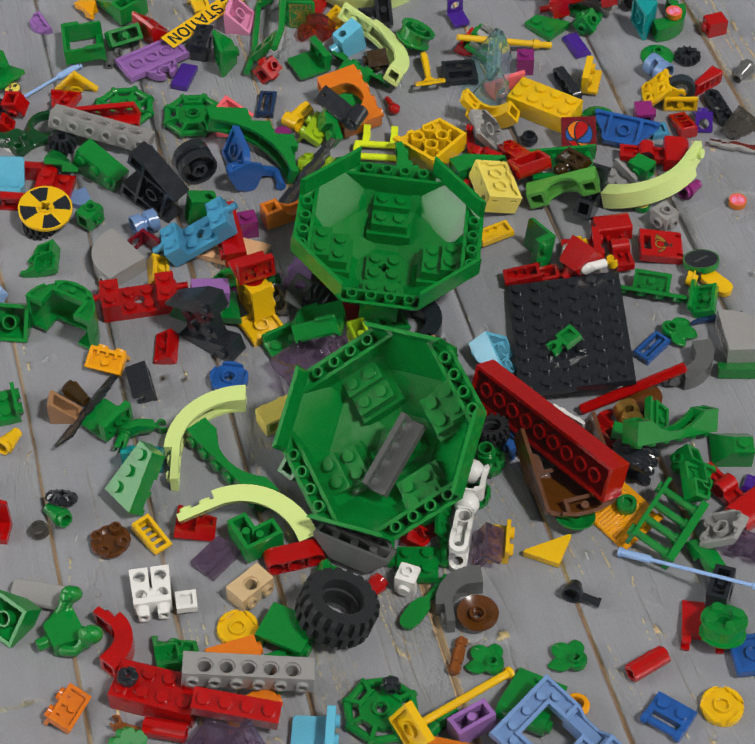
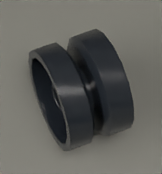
M200 139L185 141L174 151L173 163L182 179L188 184H200L207 181L217 169L215 157L207 144Z

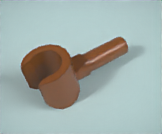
M112 715V719L116 724L109 723L114 732L125 726L141 730V727L123 722L119 715Z

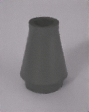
M750 59L742 60L733 75V80L741 83L742 80L751 75L755 70L754 62Z

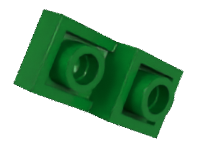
M700 538L685 543L693 560H700L706 572L713 573L715 564L726 566L715 548L706 549L699 547Z

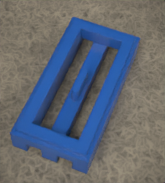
M655 331L633 351L632 356L635 358L639 357L638 360L641 362L644 360V364L648 366L670 345L671 340ZM657 337L659 338L655 343L651 344ZM647 346H649V348L644 353H641Z

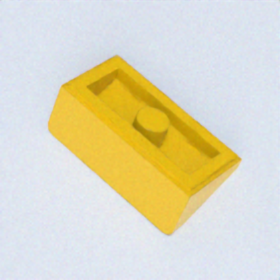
M667 96L662 100V111H697L698 97Z
M151 253L146 261L148 284L155 283L154 273L170 271L169 260L165 256Z

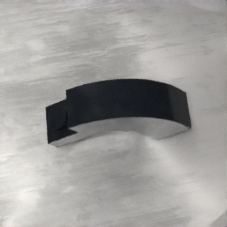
M593 163L592 166L596 167L600 179V192L577 197L572 215L591 220V217L596 215L602 203L601 192L607 186L612 167Z
M435 301L418 311H411V316L424 325L418 333L429 336L435 335V337L441 338L442 312Z

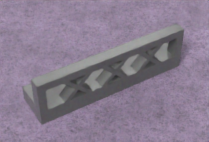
M401 412L363 478L362 483L369 490L387 498L425 432L426 427L413 421L406 413Z

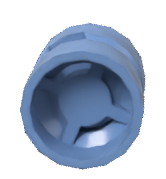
M657 53L650 54L642 67L644 72L653 77L665 68L669 70L670 75H673L674 65L664 60Z
M153 208L143 211L142 215L137 213L128 217L133 234H136L142 228L150 233L161 230L160 220Z

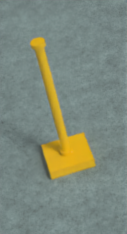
M510 666L505 667L503 672L421 717L412 700H410L388 719L403 744H429L435 739L427 726L429 723L506 679L511 680L515 676L514 670Z

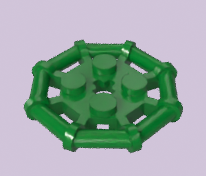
M137 86L128 88L112 87L110 91L94 101L95 105L134 101L141 111L140 125L148 119H152L155 115L153 111L154 97L144 93Z
M202 93V95L181 94L172 103L164 106L163 126L178 134L180 138L207 137V134L211 132L206 130L204 123L207 106L216 107L219 103L208 97L206 93Z
M384 677L359 679V683L346 697L342 698L341 701L345 717V730L353 733L368 744L403 743L388 718L402 707V703L412 700L418 710L416 698L418 694L416 690H411L401 683V689L398 692L402 695L397 693L389 695L385 694L383 690L375 691V689H371V687H379ZM365 691L366 694L360 700H357L356 698ZM353 707L359 708V716L353 718ZM377 707H386L384 713L377 712ZM363 723L372 730L371 734L361 729L358 725ZM389 730H391L393 733L388 735L376 736L378 731L380 733H386Z

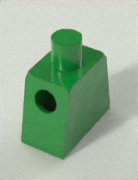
M189 190L187 192L184 217L188 226L207 216L205 204L217 198L214 191Z

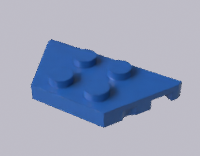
M595 108L596 122L602 143L617 147L620 144L638 145L642 140H648L660 127V122Z

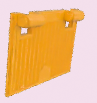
M624 483L621 495L630 494L636 498V511L631 515L621 514L617 510L616 500L604 510L595 513L594 525L618 547L628 549L639 539L634 536L630 543L627 544L625 541L629 535L626 532L632 523H638L649 503L629 485ZM652 510L649 514L650 517L659 523L664 519L660 512L657 514ZM644 522L639 530L646 534L652 527Z

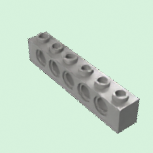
M56 104L49 114L48 127L91 138L128 150L135 149L143 141L153 146L155 131L60 104Z
M183 651L181 685L210 688H245L258 691L264 689L279 692H313L315 658Z

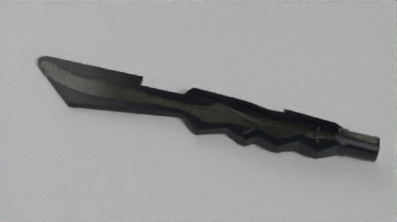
M330 137L327 143L322 145L313 155V160L299 173V180L294 187L289 186L279 200L280 203L288 204L298 200L300 179L325 165L326 159L330 156V150L336 142L334 138Z
M111 374L96 391L91 400L80 411V416L74 424L70 425L56 442L55 447L60 446L76 434L85 417L94 411L95 406L101 402L111 389V386L117 379L114 374Z

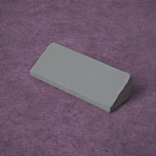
M15 578L10 593L27 598L40 608L55 610L59 604L61 590L65 586Z

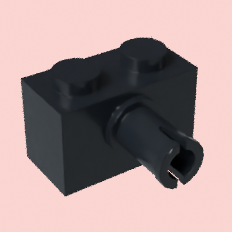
M373 0L372 7L358 8L360 12H365L363 14L368 17H374L387 28L393 27L391 0Z

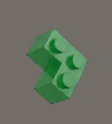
M246 512L227 520L228 534L248 564L263 557L265 550L284 545L283 531L274 518L257 526H254Z

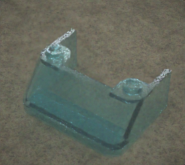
M495 28L471 56V59L486 66L485 79L475 89L473 94L481 102L490 106H497L503 98L508 96L510 91L511 49L504 31L499 28Z

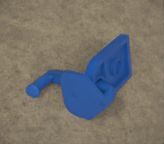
M233 125L221 153L227 165V175L238 191H253L257 188L262 176L274 177L276 181V189L284 190L286 184L278 168L262 165L258 162H250V150L244 134H242L239 126Z

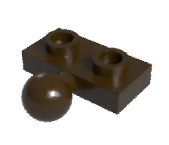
M568 147L556 156L559 163L555 165L554 173L555 175L568 172L569 168L573 171L584 169L590 166L592 161L584 154Z

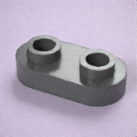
M274 283L275 311L278 314L288 315L292 311L293 305L284 300V286Z

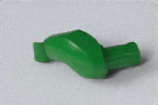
M134 419L122 423L117 429L118 437L113 450L117 451V448H119L118 453H120V450L127 446L129 439L139 434L153 433L154 429L159 434L166 433V427H159L161 425L165 426L166 421L159 419L154 423V419Z

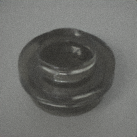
M42 520L34 521L29 528V534L35 540H42L50 533L48 524Z

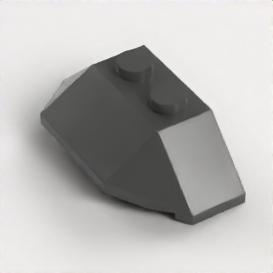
M323 522L313 532V536L330 559L364 573L387 566L396 555L395 548L392 547L388 540Z

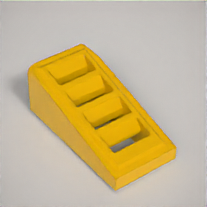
M149 513L132 523V532L155 556L172 546V542ZM145 526L149 527L144 531L142 530V528H144ZM150 531L154 532L147 537V533H149ZM154 537H159L155 541L151 542V539H153ZM161 541L164 542V544L161 545L160 547H158V548L155 547V545L158 544L159 542H161Z

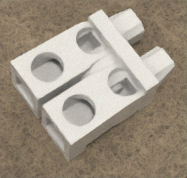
M169 564L150 567L152 588H150L147 567L129 570L135 615L138 616L139 622H148L151 620L150 613L158 612L159 619L170 618L173 605ZM159 571H162V572H165V573H166V574L155 575V574H156L157 572H159ZM138 574H142V575L145 576V577L134 578V577H135L136 575H138Z

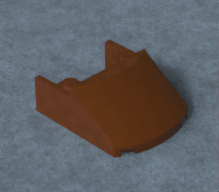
M591 412L584 420L586 423L585 430L606 445L596 413ZM520 428L513 437L524 472L523 479L544 514L558 518L585 517L604 510L619 498L617 497L603 503L560 468L544 470L540 457L531 451L524 428Z

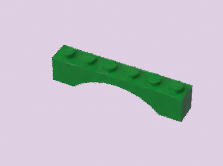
M707 405L690 407L683 417L666 427H659L653 420L641 417L623 419L622 443L629 444L634 449H642L644 445L656 446V443L667 444L670 443V440L682 441L683 438H696V435L708 436L709 433L717 432L719 408Z
M205 417L186 429L187 444L191 448H195L199 456L203 460H207L211 468L215 472H219L227 484L258 485L279 492V489L267 477L247 473L227 460L218 446L217 429ZM248 503L252 509L255 508L260 514L268 509L260 505Z

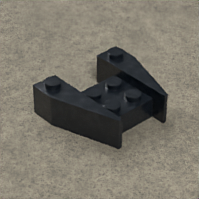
M143 141L129 153L127 163L136 171L122 182L120 193L144 210L153 208L158 218L170 223L183 211L175 202L185 195L189 188L155 148Z
M212 286L179 289L165 302L168 306L181 309V313L187 322V326L178 334L183 339L217 358L227 361H234L246 349L241 334L227 330L220 313L229 305L223 289Z

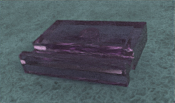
M218 535L190 562L194 569L204 576L211 578V581H214L241 556V552Z

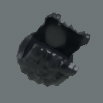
M617 439L613 442L612 450L630 463L626 478L646 486L650 485L651 478L649 476L655 473L653 468L658 465L656 457H659L661 451L656 447L646 445L642 449H634L629 444L622 443V439Z

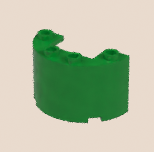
M55 280V283L40 284L25 295L32 326L47 332L58 319L86 331L85 335L78 342L79 346L90 349L91 345L98 346L100 342V329L93 295L87 288L76 282Z

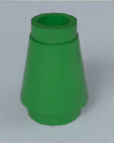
M50 503L44 506V513L57 527L65 528L72 522V514L68 509Z

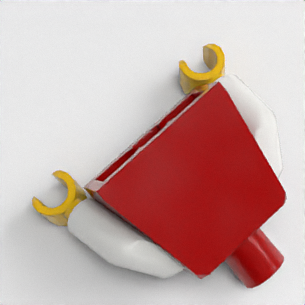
M572 235L569 242L562 246L559 261L566 266L560 275L563 278L573 277L575 273L579 276H584L602 268L614 269L618 266V260H614L613 255L610 254L605 259L599 251L588 244L587 238L582 239V236L576 237L575 235Z

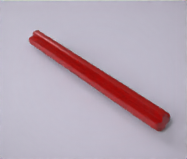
M682 362L638 380L636 385L623 386L584 402L578 406L579 410L584 415L687 372V367Z

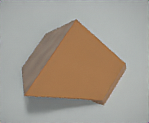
M53 390L49 391L47 410L50 424H74L80 416L79 413L82 407Z

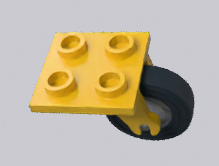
M665 68L641 86L643 101L651 100L652 106H654L667 96L692 97L695 93V83L690 76L685 74L672 76L669 74V70Z

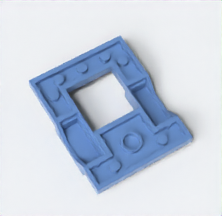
M547 674L489 733V736L497 744H533L522 732L548 707L563 721L562 726L577 739L574 744H622L614 735L599 730L586 718L581 705Z

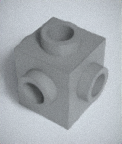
M663 201L651 209L650 222L661 231H669L678 225L679 211L667 202Z

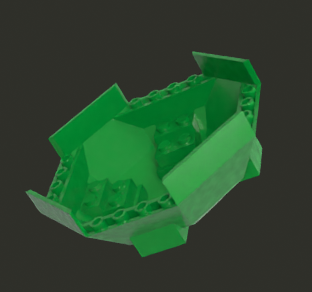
M361 146L300 179L299 200L293 235H291L290 250L340 301L352 305H360L359 318L396 322L398 310L418 311L479 274L482 260L480 256L483 221L487 202L436 155L433 170L360 161Z
M363 321L365 326L370 329L307 370L296 365L272 448L282 451L312 512V514L306 517L385 540L395 541L463 498L487 412L448 342L439 337ZM403 412L413 421L424 425L426 430L388 497L385 498L369 490L362 483V480L399 415Z

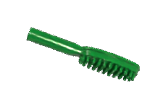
M443 574L425 597H419L407 606L400 617V625L404 630H412L423 621L430 610L431 601L436 597L440 583L447 576L446 574Z

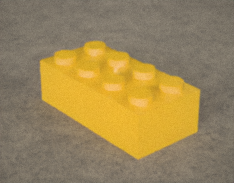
M526 77L520 79L506 98V102L511 101L520 110L519 117L561 133V117H581L582 99Z

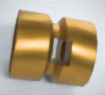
M623 399L613 407L616 420L620 423H623V419L643 418L635 399Z

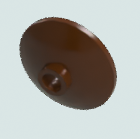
M471 595L459 603L457 618L460 624L468 630L476 632L486 631L492 628L498 621L499 609L491 598L484 595Z

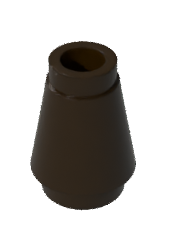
M69 380L62 388L64 397L83 407L91 399L77 381Z

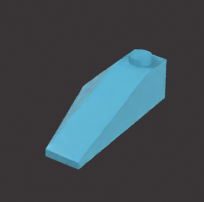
M485 331L468 343L472 356L479 363L494 359L516 376L517 367L515 364L513 365L512 361L515 356L506 336Z

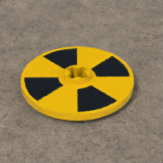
M40 186L27 191L21 197L18 204V214L21 221L27 227L40 232H50L63 227L70 220L73 211L69 196L64 191L52 186Z

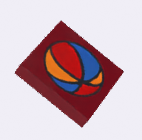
M596 116L560 118L561 147L596 144L597 151Z

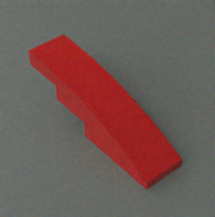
M537 262L502 271L505 285L508 286L561 279L563 277L560 275L566 266L558 268L556 263L539 267Z

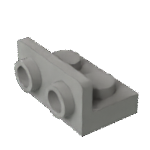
M618 157L615 158L607 184L637 183L636 174L632 173Z

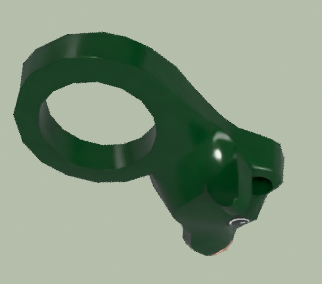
M46 110L34 114L28 120L24 130L15 128L7 132H0V147L15 156L24 157L31 150L48 145V136L51 135V132H39L35 129V126L42 121L49 120L50 111Z

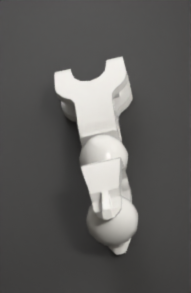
M476 459L473 460L467 483L477 484L480 482V485L475 486L474 489L465 488L463 498L454 503L456 512L450 533L448 567L451 571L466 567L468 564L474 514L479 509V501H482L485 496L490 467L489 464L483 465ZM455 557H461L463 563L456 565L453 560Z

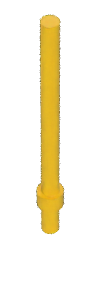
M457 34L456 36L457 41L501 45L505 43L512 46L531 47V49L552 48V42H543L539 39L520 40Z

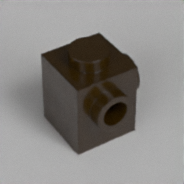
M386 48L363 53V66H368L373 71L381 70V66L389 64Z

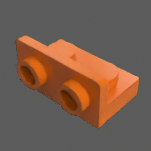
M69 683L66 688L61 687L54 697L57 699L54 706L50 704L44 713L46 719L43 724L47 726L50 722L63 732L69 734L92 696L72 683Z

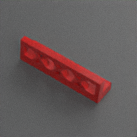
M134 101L71 107L140 126L141 111Z

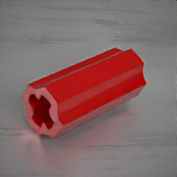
M659 645L625 665V671L631 681L638 682L670 663L671 658L665 647Z
M146 716L142 723V731L147 737L185 743L188 738L189 723Z

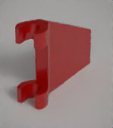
M682 600L681 650H690L691 639L702 640L699 635V627L701 625V613L705 609L704 602ZM715 647V653L724 654V649Z

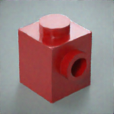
M722 11L703 15L701 30L708 38L727 33L728 20Z
M6 91L0 105L7 112L8 116L16 118L25 117L30 103L20 91Z

